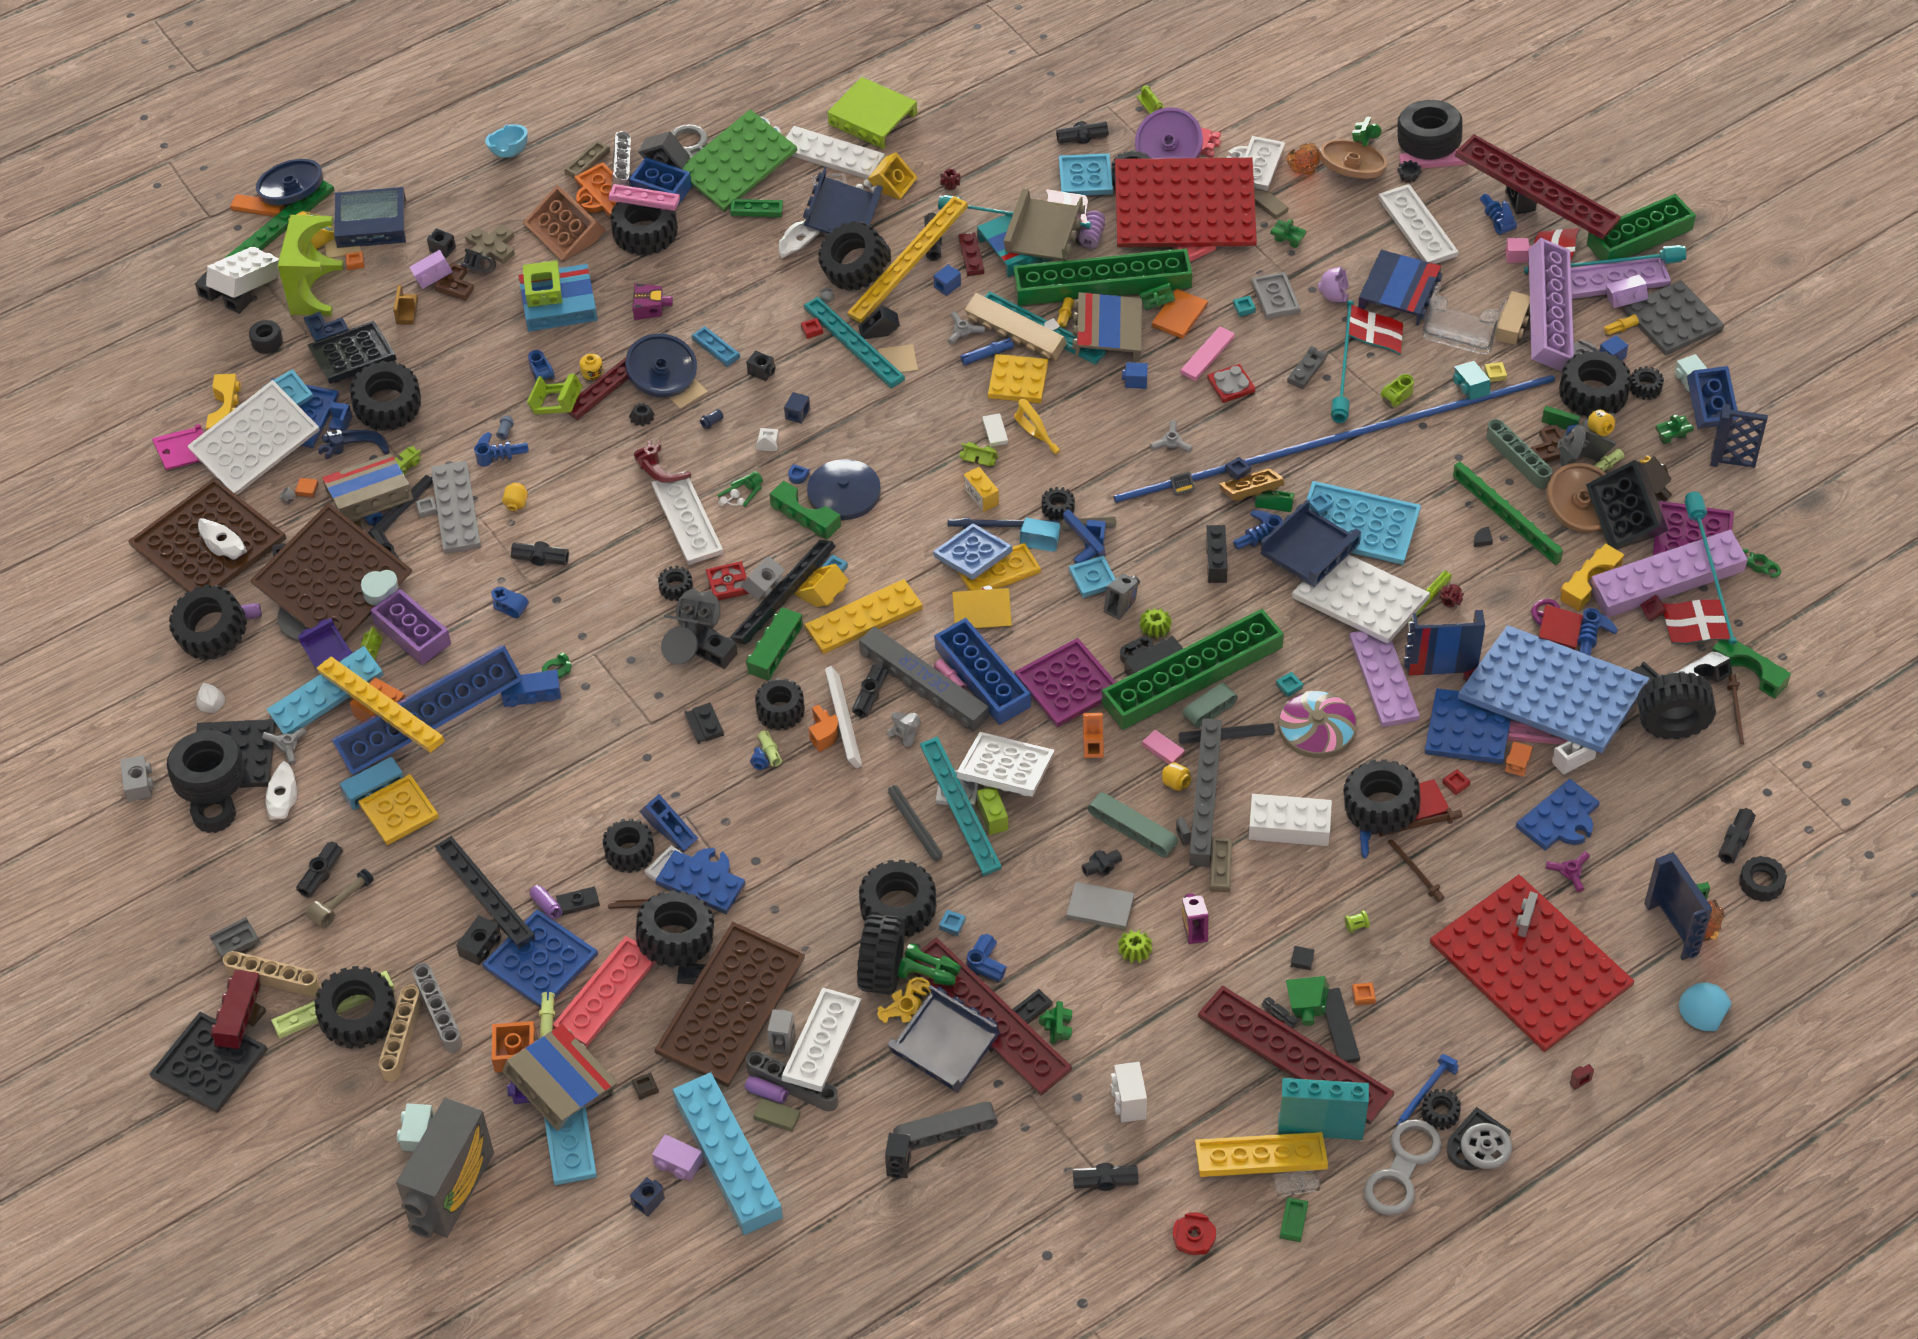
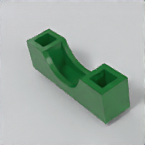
M784 480L769 493L770 505L773 509L784 513L789 519L797 521L802 527L810 529L817 536L828 540L841 527L840 514L827 506L819 509H808L798 503V489Z
M1719 640L1712 648V652L1716 651L1729 657L1731 667L1742 666L1752 670L1759 678V690L1774 699L1777 698L1789 683L1790 672L1738 641L1736 644H1730L1729 640Z

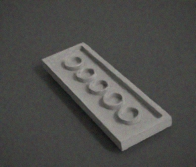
M467 461L431 467L444 554L481 548Z

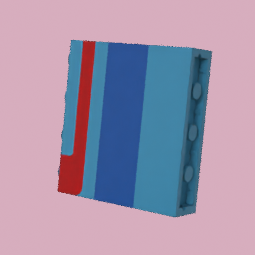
M588 264L559 268L563 303L528 307L524 275H518L528 332L598 321ZM552 279L531 281L533 291L550 290L553 288Z

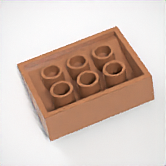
M559 185L554 187L523 222L563 262L593 245L606 231Z

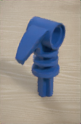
M1486 193L1480 197V201L1485 206L1484 212L1493 221L1494 229L1498 235L1517 228L1516 220L1506 201L1502 202L1501 207L1498 201H1493Z
M489 432L485 433L474 447L477 464L483 467L489 466L493 462V458H495V461H498V457L504 460L505 456H507L510 460L512 455L529 452L527 443L510 445V442L507 441L505 446H502V443L499 444V447H496L495 444L490 446L489 442L492 434Z
M1252 510L1250 516L1263 522V524H1259L1253 527V529H1247L1245 531L1246 535L1233 541L1234 547L1241 549L1248 545L1257 546L1258 542H1261L1265 536L1272 533L1277 525L1283 522L1282 518L1279 515L1266 511Z
M1595 608L1584 610L1580 634L1577 640L1580 652L1591 656L1592 648L1597 645L1596 638L1599 628H1603L1615 635L1618 631L1615 624Z

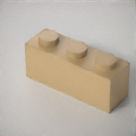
M1511 291L1497 328L1496 340L1517 345L1518 339H1522L1525 330L1523 326L1527 327L1529 321V295Z

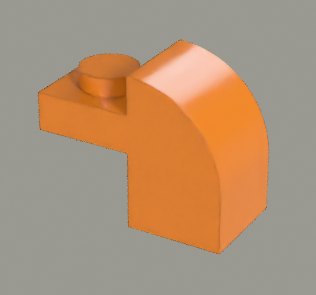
M818 704L812 707L813 720L816 724L808 727L810 741L818 752H821L837 741L839 730L837 716L835 714L829 716L828 712L823 710Z
M1083 713L1084 758H1104L1103 713Z
M1513 741L1510 754L1507 756L1505 772L1524 777L1533 747Z

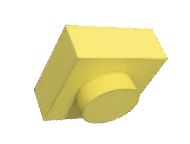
M1503 362L1485 364L1484 370L1490 382L1506 380L1507 374Z

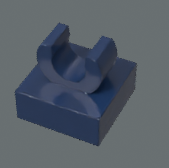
M1237 457L1225 464V470L1231 477L1233 476L1238 480L1251 472V466L1240 457Z

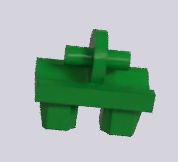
M1366 117L1364 122L1356 123L1355 130L1352 132L1353 142L1362 141V146H1368L1370 138L1380 137L1382 129L1377 124L1370 125L1371 117Z
M1278 219L1270 234L1274 235L1276 241L1282 242L1287 240L1290 246L1297 248L1306 235V230L1294 226L1292 219H1289L1287 222Z
M1170 283L1139 293L1145 310L1157 306L1161 307L1163 304L1175 300Z
M1675 414L1670 417L1669 421L1656 425L1655 429L1659 433V438L1663 444H1667L1672 438L1686 437L1687 433L1694 430V427L1688 422L1685 415L1678 417Z
M1057 1001L1055 1008L1051 1009V1011L1046 1010L1045 1014L1039 1017V1024L1044 1026L1045 1031H1050V1043L1056 1044L1059 1039H1070L1072 1028L1064 1026L1063 1022L1070 1023L1072 1010L1063 1008V1002Z

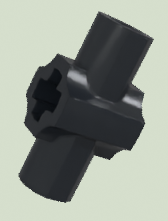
M1098 850L1089 858V862L1081 866L1082 872L1086 877L1095 873L1104 877L1110 874L1115 864L1122 862V856L1118 850L1107 854L1105 851Z

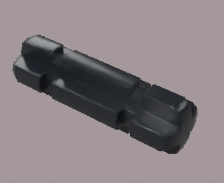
M1271 997L1263 1000V1008L1267 1011L1270 1010L1272 1015L1281 1022L1284 1021V1024L1293 1028L1296 1026L1298 1019L1293 1015L1290 1016V1012L1278 1003L1275 1004Z

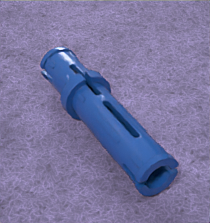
M1011 338L962 354L960 358L964 362L963 365L966 366L986 357L1013 349L1014 345Z

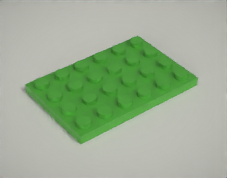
M750 109L689 159L682 170L690 172L691 184L695 189L725 212L731 207L732 199H741L797 152L798 149L795 144Z

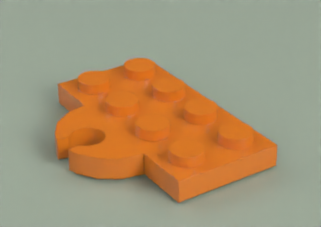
M602 162L575 176V182L581 187L576 194V202L589 213L603 210L610 217L611 210L617 202L609 200V194L612 189V171Z

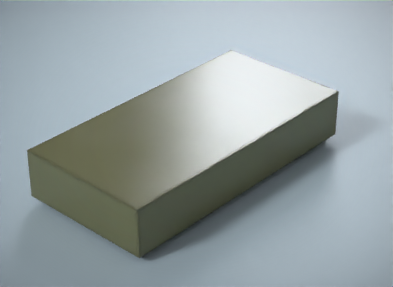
M761 1098L753 1118L793 1132L800 1117V1111Z

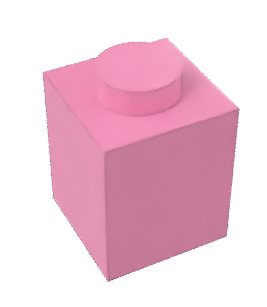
M1507 238L1505 249L1507 263H1528V249L1532 247V245H1529L1528 238Z

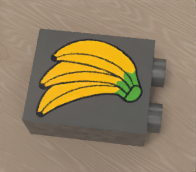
M444 1097L399 1176L396 1184L402 1200L401 1206L406 1212L409 1221L408 1227L415 1234L424 1238H430L435 1233L448 1238L493 1157L494 1150L482 1110Z

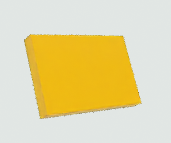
M1009 588L952 592L954 624L967 618L975 629L1012 626Z

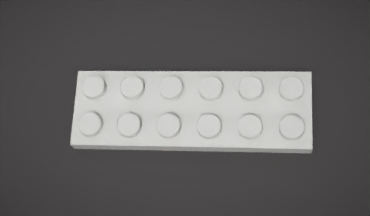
M793 126L786 136L788 140L797 146L798 151L792 155L793 157L864 179H868L885 158V153Z
M1410 184L1378 195V200L1422 261L1437 264L1458 257L1459 251Z
M690 479L672 483H662L657 480L651 482L687 564L691 565L722 555V546Z
M822 988L784 1069L782 1081L822 1092L860 1008L862 998Z

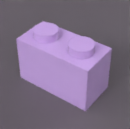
M440 250L410 266L414 277L422 289L452 273L448 262Z
M1640 275L1606 284L1607 298L1614 308L1648 299L1647 285Z
M666 1134L652 1153L653 1163L656 1168L661 1171L667 1170L673 1173L675 1177L681 1180L686 1179L690 1182L703 1163L701 1150Z

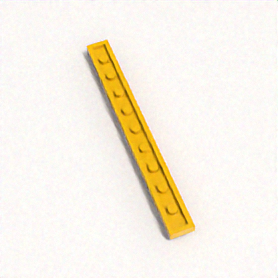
M953 196L847 312L848 317L859 323H862L869 317L968 208L967 202Z
M333 657L328 658L317 667L319 674L429 753L445 742L444 737Z

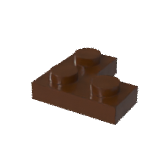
M451 263L452 273L438 280L434 285L435 290L466 301L474 290V285L463 281V278L468 273L466 267Z
M1554 425L1540 429L1539 435L1544 443L1531 446L1530 448L1544 462L1560 459V450L1557 448L1559 439H1563V435L1558 426Z

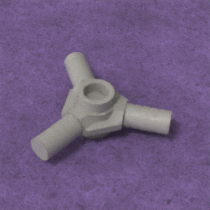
M955 311L950 314L955 322L954 334L947 340L950 345H953L960 337H966L973 332L985 333V326H974L966 320H961Z
M1175 420L1170 421L1169 432L1161 440L1150 443L1151 450L1164 446L1171 449L1179 447L1189 453L1192 451L1193 446L1182 441L1179 433L1176 432L1177 421Z
M302 727L293 734L278 736L264 732L262 739L275 743L286 754L288 764L293 765L296 763L293 751L297 740L306 734V730Z

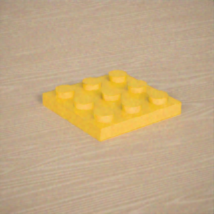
M995 354L988 398L1010 401L1025 399L1031 403H1042L1048 359Z
M411 774L358 801L360 808L387 846L439 818L437 811Z

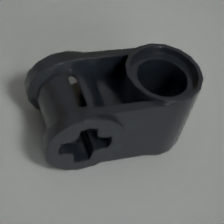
M465 249L466 254L461 266L481 272H493L496 269L497 263L494 258L474 250ZM485 260H488L490 263L488 269L484 267Z

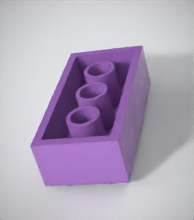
M398 589L371 609L374 624L421 665H424L451 644L448 629L401 589Z

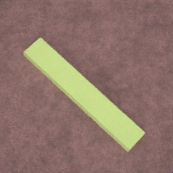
M387 971L382 972L381 976L385 977L392 990H395ZM365 995L348 997L338 1006L336 1013L339 1014L372 999ZM314 1002L271 1020L279 1039L318 1023Z

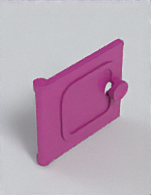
M200 424L195 425V428L152 438L166 470L201 462L188 448L190 443L204 433Z

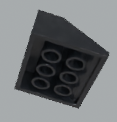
M1633 460L1586 484L1607 543L1617 550L1646 541L1668 531L1644 464Z

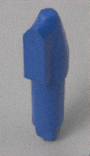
M1360 830L1361 853L1363 858H1367L1369 853L1368 840H1370L1371 835L1370 831Z

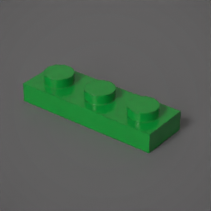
M732 199L731 216L782 217L783 200Z

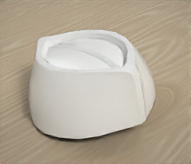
M206 683L202 684L196 697L198 709L206 713H216L225 702L224 694L217 687Z

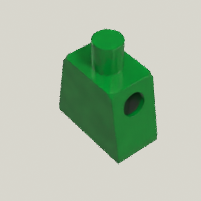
M1318 976L1286 980L1290 1004L1295 1017L1302 1018V1024L1305 1026L1314 1025V1016L1325 1014L1329 984L1326 977Z

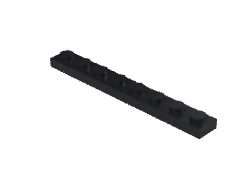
M819 540L735 630L730 638L739 644L746 645L750 642L752 637L763 628V625L785 604L786 600L797 591V588L808 579V576L819 567V564L830 555V552L836 547L833 541Z
M452 836L435 845L438 854L494 921L499 924V927L518 949L535 939L531 929Z

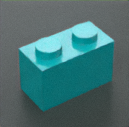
M1475 361L1455 366L1453 381L1470 400L1490 395V379Z

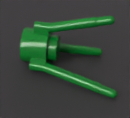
M754 471L731 483L730 488L719 493L717 496L721 497L731 492L732 489L745 485L749 490L754 489L743 503L745 507L754 495L762 489L760 485L763 483V479L758 472Z

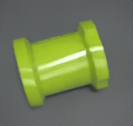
M1365 910L1360 911V914L1344 916V922L1349 933H1353L1354 930L1362 927H1370L1369 918Z

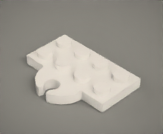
M1252 136L1248 146L1234 147L1228 151L1227 158L1253 157L1254 188L1268 191L1284 151L1285 143Z

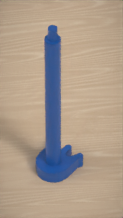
M1445 1054L1438 1058V1068L1399 1117L1397 1126L1407 1121L1445 1070L1454 1075L1457 1073L1459 1067L1457 1060Z

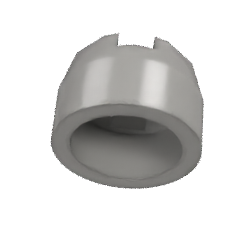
M823 288L820 291V299L824 303L832 302L834 299L833 291L830 288Z
M287 486L279 498L284 502L290 503L295 499V492Z

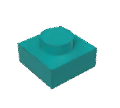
M1250 296L1233 300V306L1239 317L1256 313V307Z
M1293 672L1276 680V686L1287 698L1303 689V683Z

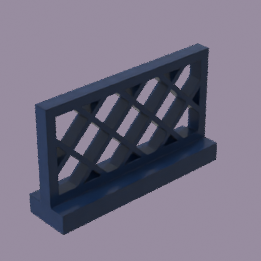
M1723 404L1712 448L1710 466L1718 467L1719 462L1755 468L1768 415L1730 410L1731 405ZM1733 417H1739L1743 420L1736 422ZM1759 420L1762 423L1755 425L1752 421ZM1748 424L1750 428L1744 430L1741 426ZM1736 428L1739 433L1733 434L1731 430ZM1755 431L1758 435L1752 437L1749 433ZM1745 436L1748 440L1741 442L1738 438ZM1734 441L1736 445L1730 446L1727 443ZM1751 443L1755 446L1752 449H1748L1746 447ZM1741 448L1744 452L1738 454L1735 450ZM1731 453L1733 457H1723V455ZM1749 455L1753 460H1744L1743 458Z

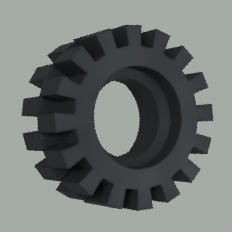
M1645 366L1644 369L1639 367L1638 370L1635 369L1634 373L1632 372L1630 391H1632L1633 395L1636 394L1637 398L1642 396V400H1645V397H1648V400H1651L1652 397L1655 399L1662 391L1664 377L1662 373L1659 374V370L1654 371L1653 367L1651 369H1648V366ZM1647 381L1652 383V385H1645L1641 382Z
M1055 487V490L1050 488L1049 492L1046 490L1044 495H1042V513H1044L1046 518L1049 516V520L1055 518V520L1061 519L1062 521L1064 519L1063 513L1069 509L1072 513L1075 511V497L1073 493H1070L1069 489L1065 491L1064 487H1061V490L1058 487ZM1054 502H1062V503H1064V505H1063V506H1054V505H1052V503H1054Z
M670 566L669 570L665 568L663 570L664 573L661 572L660 577H658L660 594L664 595L665 599L669 597V601H673V598L679 601V598L686 591L693 588L692 575L688 569L685 570V567L679 569V566H675V569ZM673 581L683 582L678 586L669 585Z
M1435 1089L1434 1093L1431 1090L1423 1100L1421 1110L1423 1120H1427V1123L1430 1125L1433 1124L1435 1129H1437V1126H1440V1130H1444V1126L1450 1129L1451 1124L1455 1126L1459 1120L1461 1102L1458 1100L1457 1095L1452 1097V1091L1449 1090L1448 1093H1445L1446 1089H1442V1092H1439V1089ZM1437 1104H1442L1449 1108V1112L1447 1114H1438L1433 1110V1107Z

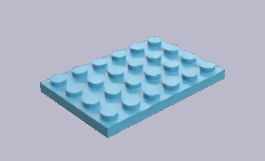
M1312 481L1307 499L1322 492L1333 502V507L1320 515L1349 533L1355 528L1361 531L1360 545L1351 553L1404 565L1421 505Z

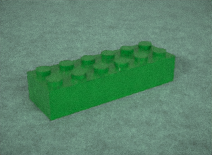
M1675 193L1621 216L1620 222L1603 240L1589 232L1586 245L1600 260L1628 258L1693 230L1696 214Z

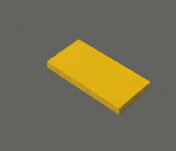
M1022 543L1012 547L1013 552L973 580L960 572L958 574L967 589L973 591L981 590L982 587L988 585L992 589L1005 587L1041 573V568L1027 545Z

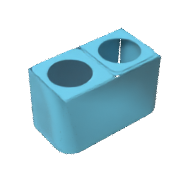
M1025 518L1020 529V544L1025 543L1029 548L1052 552L1057 550L1060 538V524Z

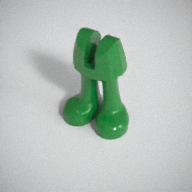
M910 943L906 949L905 957L901 960L898 977L905 979L910 973H919L933 979L934 983L954 986L955 976L959 974L961 966L946 956H942L941 959L930 956L920 951L916 944ZM915 960L922 961V962L927 963V964H929V965H931V966H933V967H936V969L931 968V967H928V966H924V965L919 964V963L914 962V961H915Z

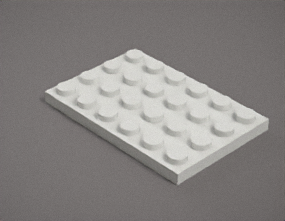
M272 380L190 443L188 448L224 486L238 495L320 431V429Z
M1348 555L1315 587L1302 581L1292 592V598L1389 644L1412 618L1413 613H1416L1430 598V592Z

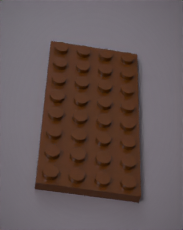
M732 921L655 1047V1053L698 1074L706 1075L711 1072L716 1082L729 1087L769 1020L772 1010H775L805 959V954Z

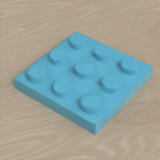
M1110 153L1059 155L1061 192L1085 196L1113 194Z

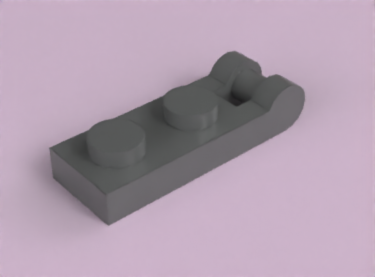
M1310 346L1307 354L1289 375L1287 383L1304 389L1325 362L1328 353L1325 351L1320 352L1316 347Z

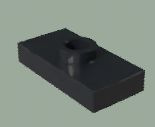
M595 886L556 896L557 903L562 909L561 916L600 906Z

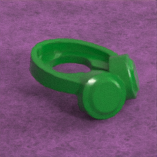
M560 653L557 655V658L551 659L543 665L542 672L547 671L550 666L562 665L563 667L557 671L560 679L570 673L572 664L565 653Z

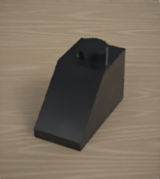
M881 305L858 326L860 335L864 339L889 336L897 330L900 323L898 313Z

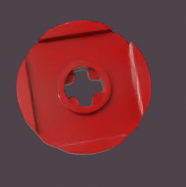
M1187 1213L1180 1220L1178 1219L1173 1226V1241L1177 1250L1189 1255H1205L1215 1243L1216 1227L1202 1213ZM1193 1230H1197V1234L1200 1235L1197 1237H1191V1235H1189L1188 1233H1192Z

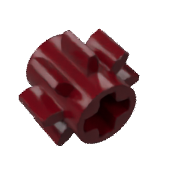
M947 169L944 173L940 174V185H944L945 189L953 190L960 186V173L957 174L954 169Z
M1449 584L1448 588L1443 586L1439 597L1442 599V603L1447 607H1454L1455 604L1460 606L1464 595L1462 589L1455 584Z

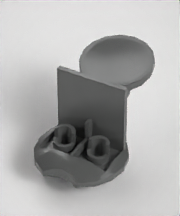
M1585 419L1583 425L1575 426L1567 436L1564 435L1563 439H1559L1557 448L1560 450V465L1563 467L1567 464L1575 463L1580 455L1598 462L1616 445V442L1589 430L1588 419Z
M695 588L686 591L679 598L676 606V617L664 615L665 618L678 620L681 626L669 630L661 642V651L667 661L673 664H684L690 661L698 649L696 634H699L704 627L712 630L718 623L720 604L717 597L711 591L699 592Z

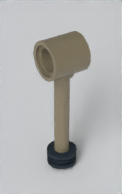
M362 869L357 873L358 879L328 904H323L321 901L312 903L307 910L306 916L319 927L327 928L335 919V912L332 910L363 884L368 886L373 882V876L368 870Z

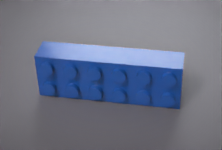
M967 618L934 635L937 652L952 669H955L957 676L967 685L973 695L989 706V714L999 725L1031 707L1030 692Z

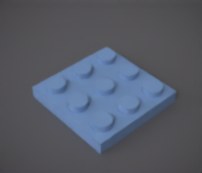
M973 523L934 550L933 554L936 559L973 580L1013 552L1012 545Z

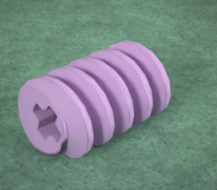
M1089 211L1086 214L1087 222H1091V228L1087 229L1085 226H1081L1078 241L1087 249H1095L1105 227V216L1098 211Z

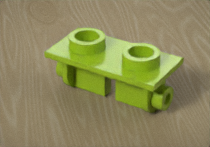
M1143 86L1141 94L1136 96L1149 114L1165 108L1149 86Z
M970 442L967 444L961 443L964 451H960L959 458H962L963 461L975 463L976 458L979 457L978 464L989 467L995 466V458H999L994 448L988 446L981 448Z
M413 446L407 447L399 454L402 461L397 457L394 458L404 475L409 468L416 466L420 462V449L417 451Z
M371 627V630L364 634L360 647L365 646L375 660L383 637L374 627Z

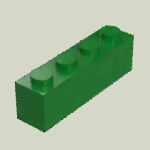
M781 607L780 611L774 615L771 625L765 629L761 641L756 643L752 655L750 654L747 657L748 674L767 681L770 680L803 627L802 614Z

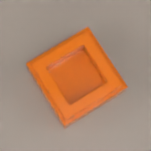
M362 251L345 254L347 270L365 268Z
M300 478L295 490L296 496L314 497L319 484L318 480Z
M1373 982L1352 984L1355 1005L1376 1003Z

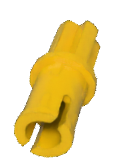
M1070 297L1064 298L1063 305L1058 311L1057 323L1061 328L1067 326L1068 320L1072 316L1074 300Z
M1633 314L1624 319L1619 318L1616 322L1606 325L1604 333L1612 335L1620 331L1625 332L1626 329L1639 324L1638 317Z

